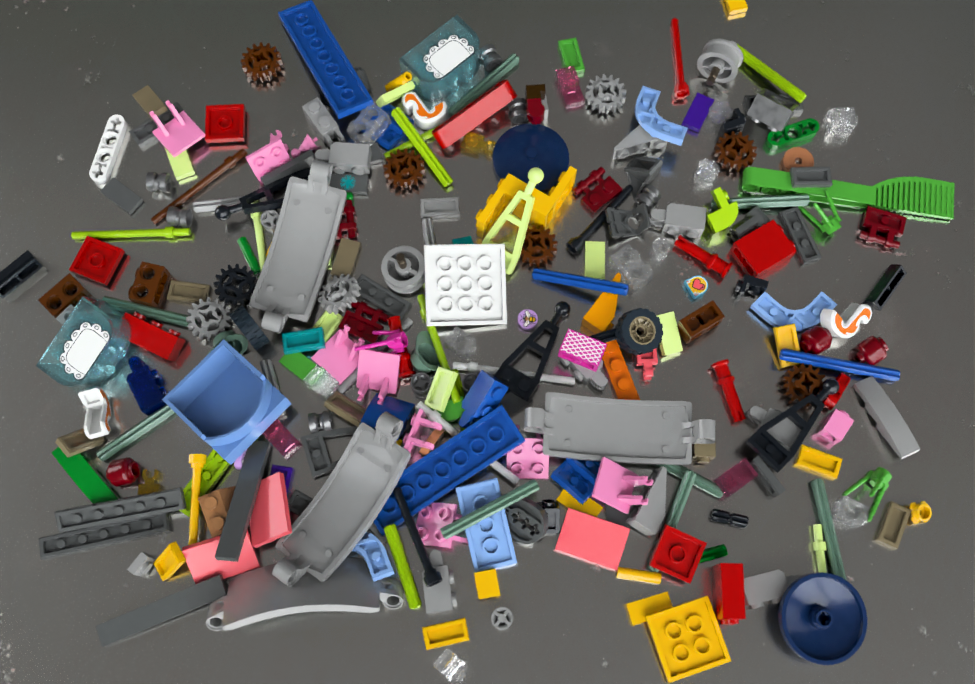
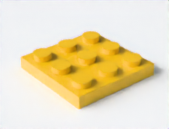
M708 595L645 616L668 683L731 662Z

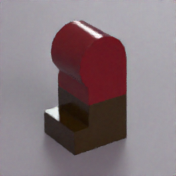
M545 84L526 85L527 118L531 124L537 125L544 120L545 107L541 100H545Z

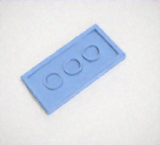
M497 478L455 487L462 517L501 497ZM505 508L465 529L475 572L517 563Z

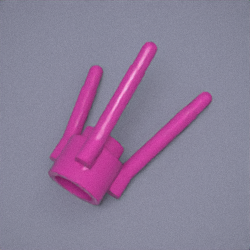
M400 329L394 331H373L374 335L390 336L385 341L358 346L354 350L359 351L388 345L390 349H393L389 353L397 354L405 351L404 348L408 346V339L405 332Z

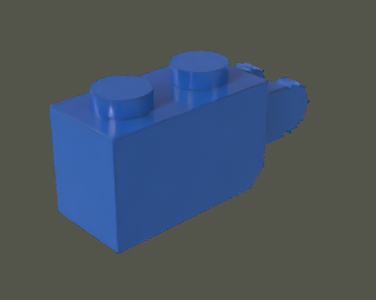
M481 370L462 401V408L465 411L459 420L460 427L467 428L495 410L509 387L495 376Z

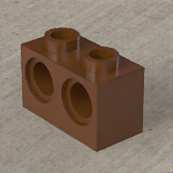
M142 261L140 267L135 272V281L129 288L128 298L134 303L158 308L170 277V272L164 266ZM154 273V276L148 279L149 275ZM148 291L146 296L141 297L144 292Z
M69 273L38 301L52 316L57 318L70 304L77 309L86 304L92 295Z
M714 300L679 320L677 324L679 334L685 343L688 344L718 326L725 316Z

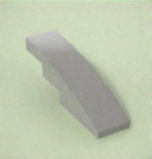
M870 376L854 383V390L866 403L865 409L877 423L876 429L897 455L904 459L919 452L920 447L912 432L875 378Z

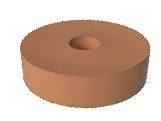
M793 147L784 154L781 166L784 172H790L791 167H813L814 158L808 150L801 147Z
M443 428L441 430L435 429L426 442L434 444L435 449L446 430ZM422 447L419 454L426 456L433 450Z

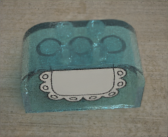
M456 15L399 59L401 74L406 71L411 73L412 79L410 81H413L415 85L413 91L420 98L428 102L441 101L450 94L456 93L461 85L471 81L480 67L479 38Z
M82 296L36 366L64 386H99L114 373L116 364L126 355L127 348L131 343V324L122 313L105 301Z

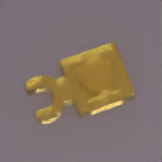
M468 132L464 136L460 149L479 156L481 151L486 156L492 157L493 151L488 150V148H494L496 142L492 140L485 142V136Z
M155 469L154 476L149 478V471L143 470L142 477L145 480V484H138V495L162 491V485L156 484L161 476L159 470Z

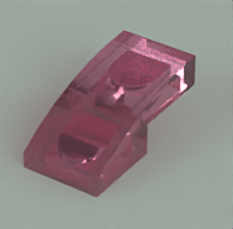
M574 66L556 70L558 84L566 109L584 105L585 99L580 89L579 78Z
M278 419L262 433L286 459L302 446Z
M744 458L715 479L714 482L726 498H728L757 477L758 473L747 459Z

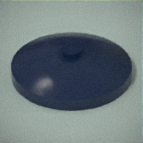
M521 124L507 130L498 139L493 150V168L499 181L502 178L505 179L508 173L528 184L529 170L538 167L543 171L544 178L540 183L536 184L535 188L544 194L548 193L553 186L556 187L558 185L561 173L567 171L569 166V151L562 137L551 128L540 124Z
M816 572L797 578L785 590L779 605L778 621L782 636L790 649L806 661L820 665H834L844 662L858 651L864 641L868 624L865 604L858 591L848 581L837 575Z

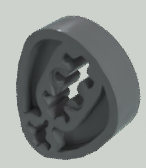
M523 498L505 508L510 534L516 541L523 544H531L544 537L548 530V517L545 510L539 504L528 498ZM518 512L521 513L520 517L522 518L519 521L517 520L518 516L516 514ZM527 518L530 524L528 527L525 526L526 522L524 521ZM536 524L538 525L537 529L539 530V532L537 533L534 532L535 528L533 527Z

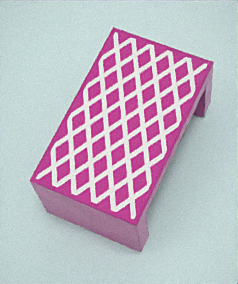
M568 328L559 349L558 357L596 372L607 344Z

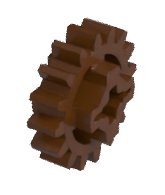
M260 42L259 46L253 44L252 49L246 48L248 53H242L244 59H241V64L248 78L252 77L255 82L260 78L261 82H264V78L270 81V76L277 77L276 71H281L280 65H283L281 54L275 46L271 48L270 43L263 46V43Z
M732 131L730 136L724 133L723 137H719L714 147V157H718L716 163L722 162L721 168L723 169L727 166L729 167V172L733 168H735L736 172H739L741 168L745 169L751 166L757 156L755 153L757 147L752 146L754 140L749 141L748 134L743 137L741 131L738 135H735V132Z
M407 148L404 149V152L397 149L396 155L391 152V159H385L386 164L383 165L384 177L387 178L388 184L393 183L395 189L398 185L401 186V190H404L405 186L412 189V184L418 186V180L423 181L422 174H425L424 160H421L420 154L415 156L414 150L408 153Z
M533 224L532 229L527 228L524 239L527 250L525 251L522 247L520 257H523L522 263L528 261L529 267L536 263L538 268L541 262L546 266L547 259L553 260V254L557 253L555 247H557L558 241H554L555 234L549 235V228L544 231L543 225L537 229L535 224ZM546 241L549 244V249L547 248V245H545Z
M801 363L799 367L794 365L791 367V370L788 369L785 372L786 376L781 379L785 384L781 386V389L786 390L783 396L790 397V404L794 401L796 403L800 402L812 394L814 390H817L815 396L822 390V379L825 375L818 374L819 368L814 371L812 370V365L805 368L804 363ZM795 375H798V376L796 377V380H795L794 382H792L793 377H794ZM810 403L805 405L804 408L807 409L808 407H810Z

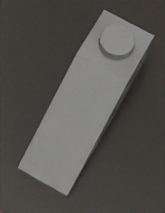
M664 466L653 470L649 478L653 479V484L651 486L645 485L640 494L643 496V499H649L648 504L635 505L626 523L645 536L656 535L663 527L667 468Z

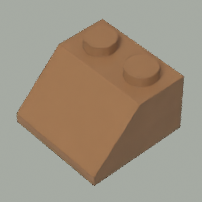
M236 486L218 489L198 498L212 538L220 536Z

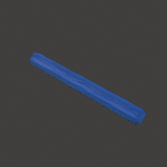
M781 349L779 353V359L784 361L804 363L805 365L869 377L873 376L874 378L898 381L900 379V371L896 369L790 349Z

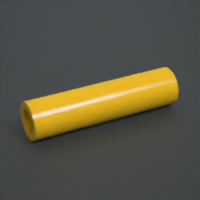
M406 71L385 85L386 91L389 92L409 82L412 79L411 73Z
M619 566L616 575L618 578L656 584L661 583L662 576L661 573Z

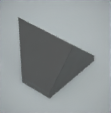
M635 156L624 168L629 185L633 187V199L638 194H641L643 188L647 184H651L659 175L663 164L661 159Z

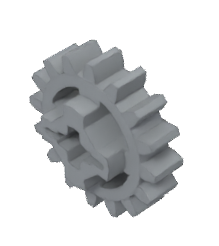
M603 74L602 78L595 76V81L590 80L589 85L586 86L585 99H587V105L592 104L591 110L597 108L599 114L602 110L605 111L606 115H608L609 110L615 113L616 108L621 109L622 103L626 99L624 83L619 84V78L614 80L613 75H610L609 78H606L605 74Z
M341 274L339 278L335 275L332 281L328 279V284L322 285L323 291L318 293L320 295L318 298L320 306L329 314L334 312L337 315L339 310L344 313L345 308L351 309V304L357 303L356 297L361 295L359 293L361 287L350 274L346 277L344 274Z
M207 297V302L199 299V305L192 303L193 310L188 309L187 311L188 315H190L186 317V322L189 323L187 325L188 330H193V336L199 334L201 341L204 337H207L208 342H211V337H216L217 334L224 332L225 329H230V324L227 323L232 322L231 317L228 316L230 309H225V303L219 305L217 298L214 302H211L210 297ZM217 311L222 314L223 319L217 315ZM209 317H212V319H210L209 322H206L205 319H209ZM195 320L201 323V328L196 325Z

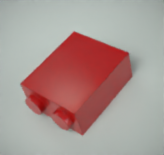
M774 219L734 242L730 249L747 274L756 278L761 277L791 259L797 251L793 241L786 237L783 228Z
M719 563L711 567L713 610L716 619L720 620L721 625L739 624V620L746 619L743 563Z

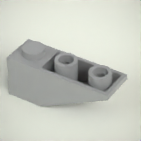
M638 125L614 147L612 159H623L634 153L642 154L653 148L660 149L667 145V141L652 137L641 125Z

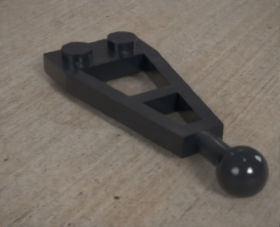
M310 167L292 173L239 198V204L229 207L219 205L215 209L216 218L225 221L230 218L231 214L244 211L245 214L280 209L284 198L274 200L272 193L286 187L291 176L308 180ZM263 197L267 199L264 202L253 203Z
M558 302L551 321L545 320L502 363L494 375L509 387L508 391L526 402L529 401L539 385L559 332L557 325L561 318L568 316L571 311L570 305L567 302ZM545 330L551 332L546 348L534 342ZM527 348L542 356L534 380L511 367V364Z
M833 378L826 379L822 384V390L816 396L813 393L762 425L745 443L778 473L794 457L825 406L822 401L828 395H834L839 391L840 385L838 381ZM810 403L815 409L806 422L796 411ZM787 417L801 429L788 451L767 432V430Z

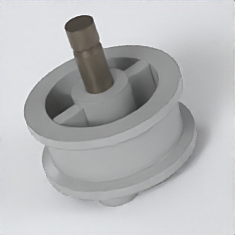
M712 39L708 41L703 48V53L697 60V67L700 73L707 78L706 84L713 86L714 82L727 83L734 80L738 73V68L743 62V53L734 41L725 39Z
M398 246L391 249L384 256L381 270L385 282L391 290L400 294H410L423 286L425 283L424 257L420 251L411 246Z

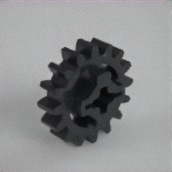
M236 264L235 268L228 265L227 271L220 269L222 275L216 274L215 277L218 281L213 283L214 287L217 288L214 291L216 295H219V301L225 300L226 306L233 303L234 308L237 307V303H240L243 307L245 306V301L250 303L256 286L255 283L258 281L257 277H253V271L247 272V266L240 269L239 264Z

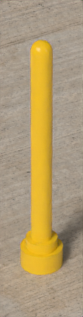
M189 454V464H191L193 471L188 545L198 542L200 505L198 498L200 497L201 468H204V464H206L207 455Z

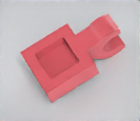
M657 348L649 353L635 355L636 366H643V381L652 380L654 376L652 365H657L658 363Z

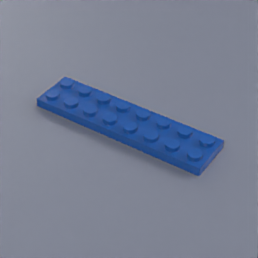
M312 0L278 12L279 19L338 119L374 105L372 97Z
M501 405L406 468L395 487L401 488L413 517L526 440L503 405ZM393 491L374 520L382 536L385 535V526L395 524L398 527L405 522Z

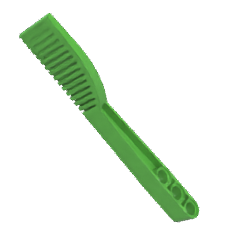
M758 167L743 169L742 190L746 192L772 196L808 194L810 201L829 203L825 194V190L828 189L836 205L865 209L870 206L884 211H895V213L901 212L903 214H916L918 216L922 215L940 219H954L955 183L922 177H897L887 179L873 186L832 180L833 185L831 187L792 188L790 172Z

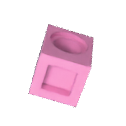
M835 409L829 413L817 433L836 445L843 440L854 420L845 411Z

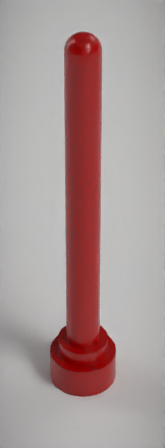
M673 18L671 20L677 77L674 95L676 98H686L689 96L690 91L689 85L684 80L679 23L677 18Z

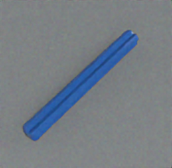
M534 268L532 272L533 279L624 296L629 291V285L626 283Z

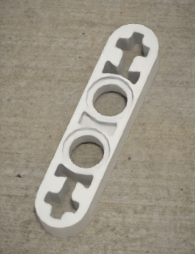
M113 115L108 119L89 171L90 178L98 185L105 184L110 179L127 131V122L121 115ZM115 137L116 142L112 145H108V139ZM109 154L110 159L108 161H101L103 155Z

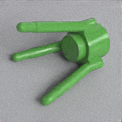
M826 189L825 194L834 218L832 215L827 217L816 202L813 205L823 218L822 224L804 207L798 206V208L822 232L826 231L830 235L842 227L839 223L842 219L837 213L829 190Z
M877 467L875 471L870 470L866 476L843 493L844 496H847L869 479V483L873 486L869 496L873 497L877 490H880L867 518L868 522L872 521L880 501L889 487L888 483L892 479L891 473L882 467Z

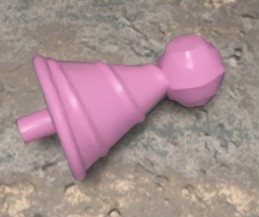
M306 134L299 149L294 148L291 150V156L296 158L301 153L310 149L318 150L319 148L315 144L318 140L317 137L312 139L309 134Z

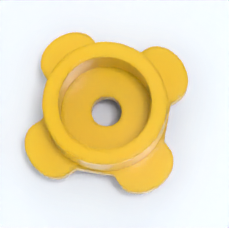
M925 501L920 503L912 502L910 504L911 521L913 523L929 521L932 511Z

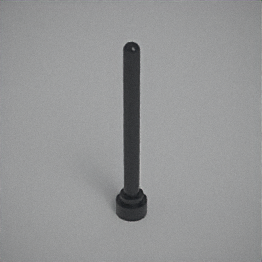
M627 185L606 208L616 209L633 191V187ZM605 209L578 237L571 238L566 243L569 251L577 255L583 249L584 241L606 219Z
M395 487L393 494L425 570L423 580L426 587L434 586L443 581L439 571L437 572L436 568L433 569L401 488Z

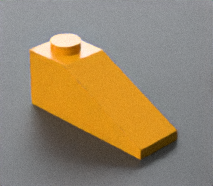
M618 272L612 281L620 282L621 274ZM602 292L583 317L581 325L594 334L613 329L618 294Z

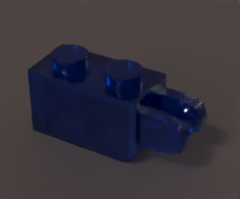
M131 356L128 363L132 373L128 374L126 381L141 411L149 416L166 405L162 399L169 392L165 386H161L159 380L162 378L156 368L152 369L139 357Z

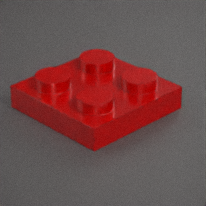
M206 105V143L245 141V105Z
M87 236L69 271L107 286L125 251L122 248Z
M665 525L648 565L690 584L707 543Z

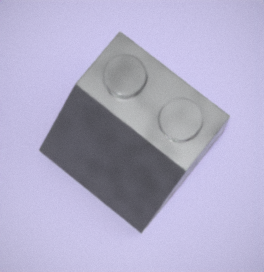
M764 88L757 93L747 115L751 116L750 119L756 123L762 122L768 125L767 128L771 131L782 132L799 105Z

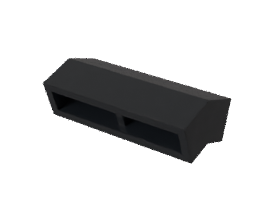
M30 251L24 252L0 272V297L2 299L43 267Z
M891 264L861 304L869 305L872 311H881L907 274L903 266Z

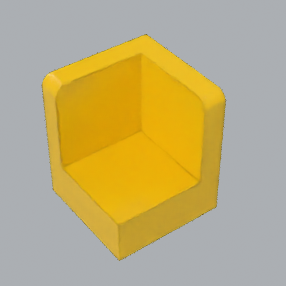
M496 569L474 573L479 599L500 597Z

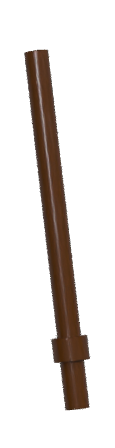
M244 148L232 157L228 156L223 160V164L151 218L153 223L156 225L167 217V210L170 206L180 207L225 171L234 168L237 165L236 163L247 155Z

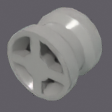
M268 210L262 213L260 221L266 232L270 234L275 233L279 214L275 210Z
M506 607L496 608L491 615L493 626L499 630L510 627L513 622L512 612Z

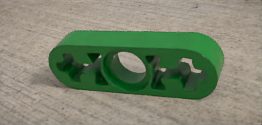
M812 118L786 126L782 132L771 131L765 140V144L771 150H778L813 138L817 134L820 125L818 121ZM795 131L797 137L791 138L787 132ZM772 138H774L775 140L779 139V141H778V143H777L776 141H772L771 139H772Z

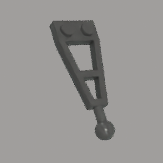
M411 417L407 421L404 433H410L411 431ZM357 426L328 431L322 430L301 437L313 478L331 473L339 461L337 460L331 464L324 438L354 435L358 428Z

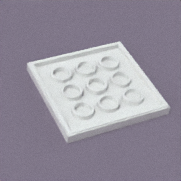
M505 244L424 245L426 326L507 324Z

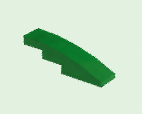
M59 447L51 452L92 503L120 499L110 488L111 486L97 472L98 469L83 453L67 458Z

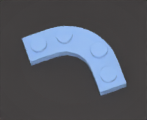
M642 86L635 105V116L638 123L652 137L681 146L688 128L669 122L658 115L655 107L661 91Z
M821 291L805 308L791 310L783 307L769 294L764 292L750 308L773 327L793 323L795 324L796 332H800L818 325L822 310H833L837 304Z
M366 532L352 551L363 556L373 582L393 575L394 571L381 541L372 533Z

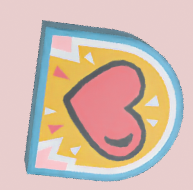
M693 276L683 283L693 300L704 295L708 289V282L702 276Z

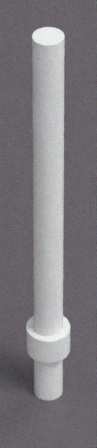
M471 361L470 363L453 362V369L469 371L468 373L477 374L483 370L491 375H495L500 368L478 365V362ZM518 370L534 380L536 372ZM543 373L540 381L574 386L575 377Z
M422 401L417 404L416 408L418 410L423 409L429 421L440 423L443 426L442 428L452 437L460 433L459 430L441 417L442 414L438 411H433ZM498 461L489 465L513 485L520 479Z

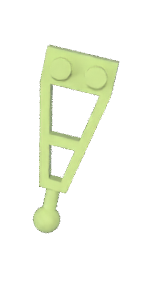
M538 167L529 170V181L525 190L517 192L482 242V244H497L492 240L506 220L519 227L513 252L505 248V272L508 275L512 274L521 255L535 197L531 194L536 184L540 183L544 178L543 171ZM523 199L526 201L522 219L511 213Z

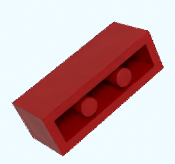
M125 312L115 335L162 358L176 361L186 339L180 337V332L171 328L167 331L162 328L163 324L152 320L150 323L145 320V315L134 312V314Z

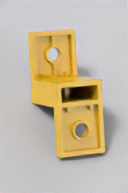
M570 166L567 171H563L558 179V185L556 187L553 186L548 195L534 188L531 195L535 197L529 224H535L538 229L543 225V230H546L574 188L577 169ZM508 173L505 179L502 178L499 181L497 191L494 194H490L486 201L487 205L484 209H480L475 217L477 236L482 239L485 238L503 210L506 209L519 190H525L527 183ZM522 199L512 214L522 219L526 201Z

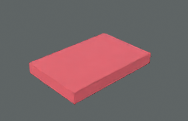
M277 472L261 480L249 522L252 547H261L292 533L284 473Z
M568 507L555 549L617 570L630 528Z
M248 530L238 562L216 560L215 553L221 535L182 548V553L195 584L217 575H222L223 579L260 568V561L255 548L252 547Z

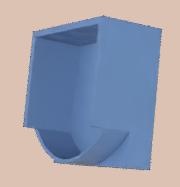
M224 339L162 399L201 439L209 444L230 465L292 404L260 371Z

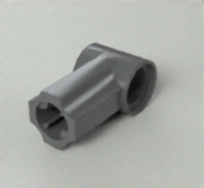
M757 206L749 211L742 220L730 227L729 232L731 237L737 241L771 220Z

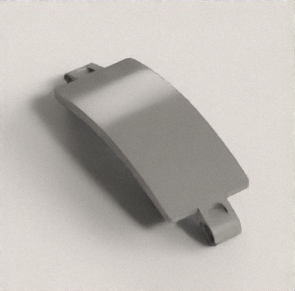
M313 159L308 180L293 176L289 178L275 233L249 303L250 307L265 311L260 327L262 329L281 333L288 318L307 322L310 318L328 268L347 198L345 190L329 186L333 165Z
M547 392L545 394V410L536 407L525 408L524 431L543 434V455L599 462H601L602 457H606L615 463L689 465L692 463V444L715 443V420L699 419L692 421V403L687 401L625 400Z
M386 411L379 416L375 429L365 423H361L358 426L329 478L302 514L291 525L292 533L281 537L276 543L275 548L287 557H284L275 565L272 572L273 576L288 587H291L306 572L324 582L340 566L382 510L409 462L411 453L396 443L403 428V421Z
M346 557L326 581L322 582L309 572H306L293 586L288 587L272 575L273 569L277 564L275 563L245 572L230 579L227 595L210 603L206 626L213 631L222 629L233 630L261 620L303 612L346 611L373 613L380 610V600L386 608L398 609L403 604V586L399 580L386 577L373 582L365 559Z

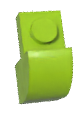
M721 187L710 192L718 210L706 215V221L713 234L731 226L738 215L737 201L729 204V196L726 190H722Z

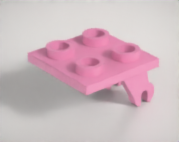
M167 100L165 103L173 114L174 119L163 125L153 111L149 112L158 127L152 131L153 135L175 158L206 135L184 111L178 113L173 104Z
M275 130L277 133L275 136L270 133L269 144L245 157L261 186L263 185L260 179L262 176L291 160L288 154L289 147L287 144L282 143V133L280 130Z
M347 324L344 325L343 330L339 329L325 343L324 349H319L311 357L339 385L358 368L359 351H355L354 348L365 343L363 338H359L358 343H354L348 338L350 327Z
M372 349L359 350L356 387L360 389L358 390L359 397L357 401H363L368 389L380 391L378 394V405H383L387 393H397L400 354Z
M419 409L418 414L414 413L410 425H412L410 433L405 434L402 442L404 449L411 453V458L417 446L430 450L434 449V444L420 440L425 427L441 430L443 427L440 423L427 420L424 410Z
M536 433V438H524L526 440L524 443L507 453V469L518 478L549 479V456L543 455V437H541V434Z
M602 457L592 497L628 514L631 505H647L649 501L648 498L643 499L642 495H632L634 487L641 485L651 486L653 479L647 480L648 476H638L608 458Z
M434 502L418 513L416 527L424 546L451 548L452 541L468 544L467 538L455 535L445 539L440 531L444 526L454 522V519L458 520L462 517V515L457 514V504Z

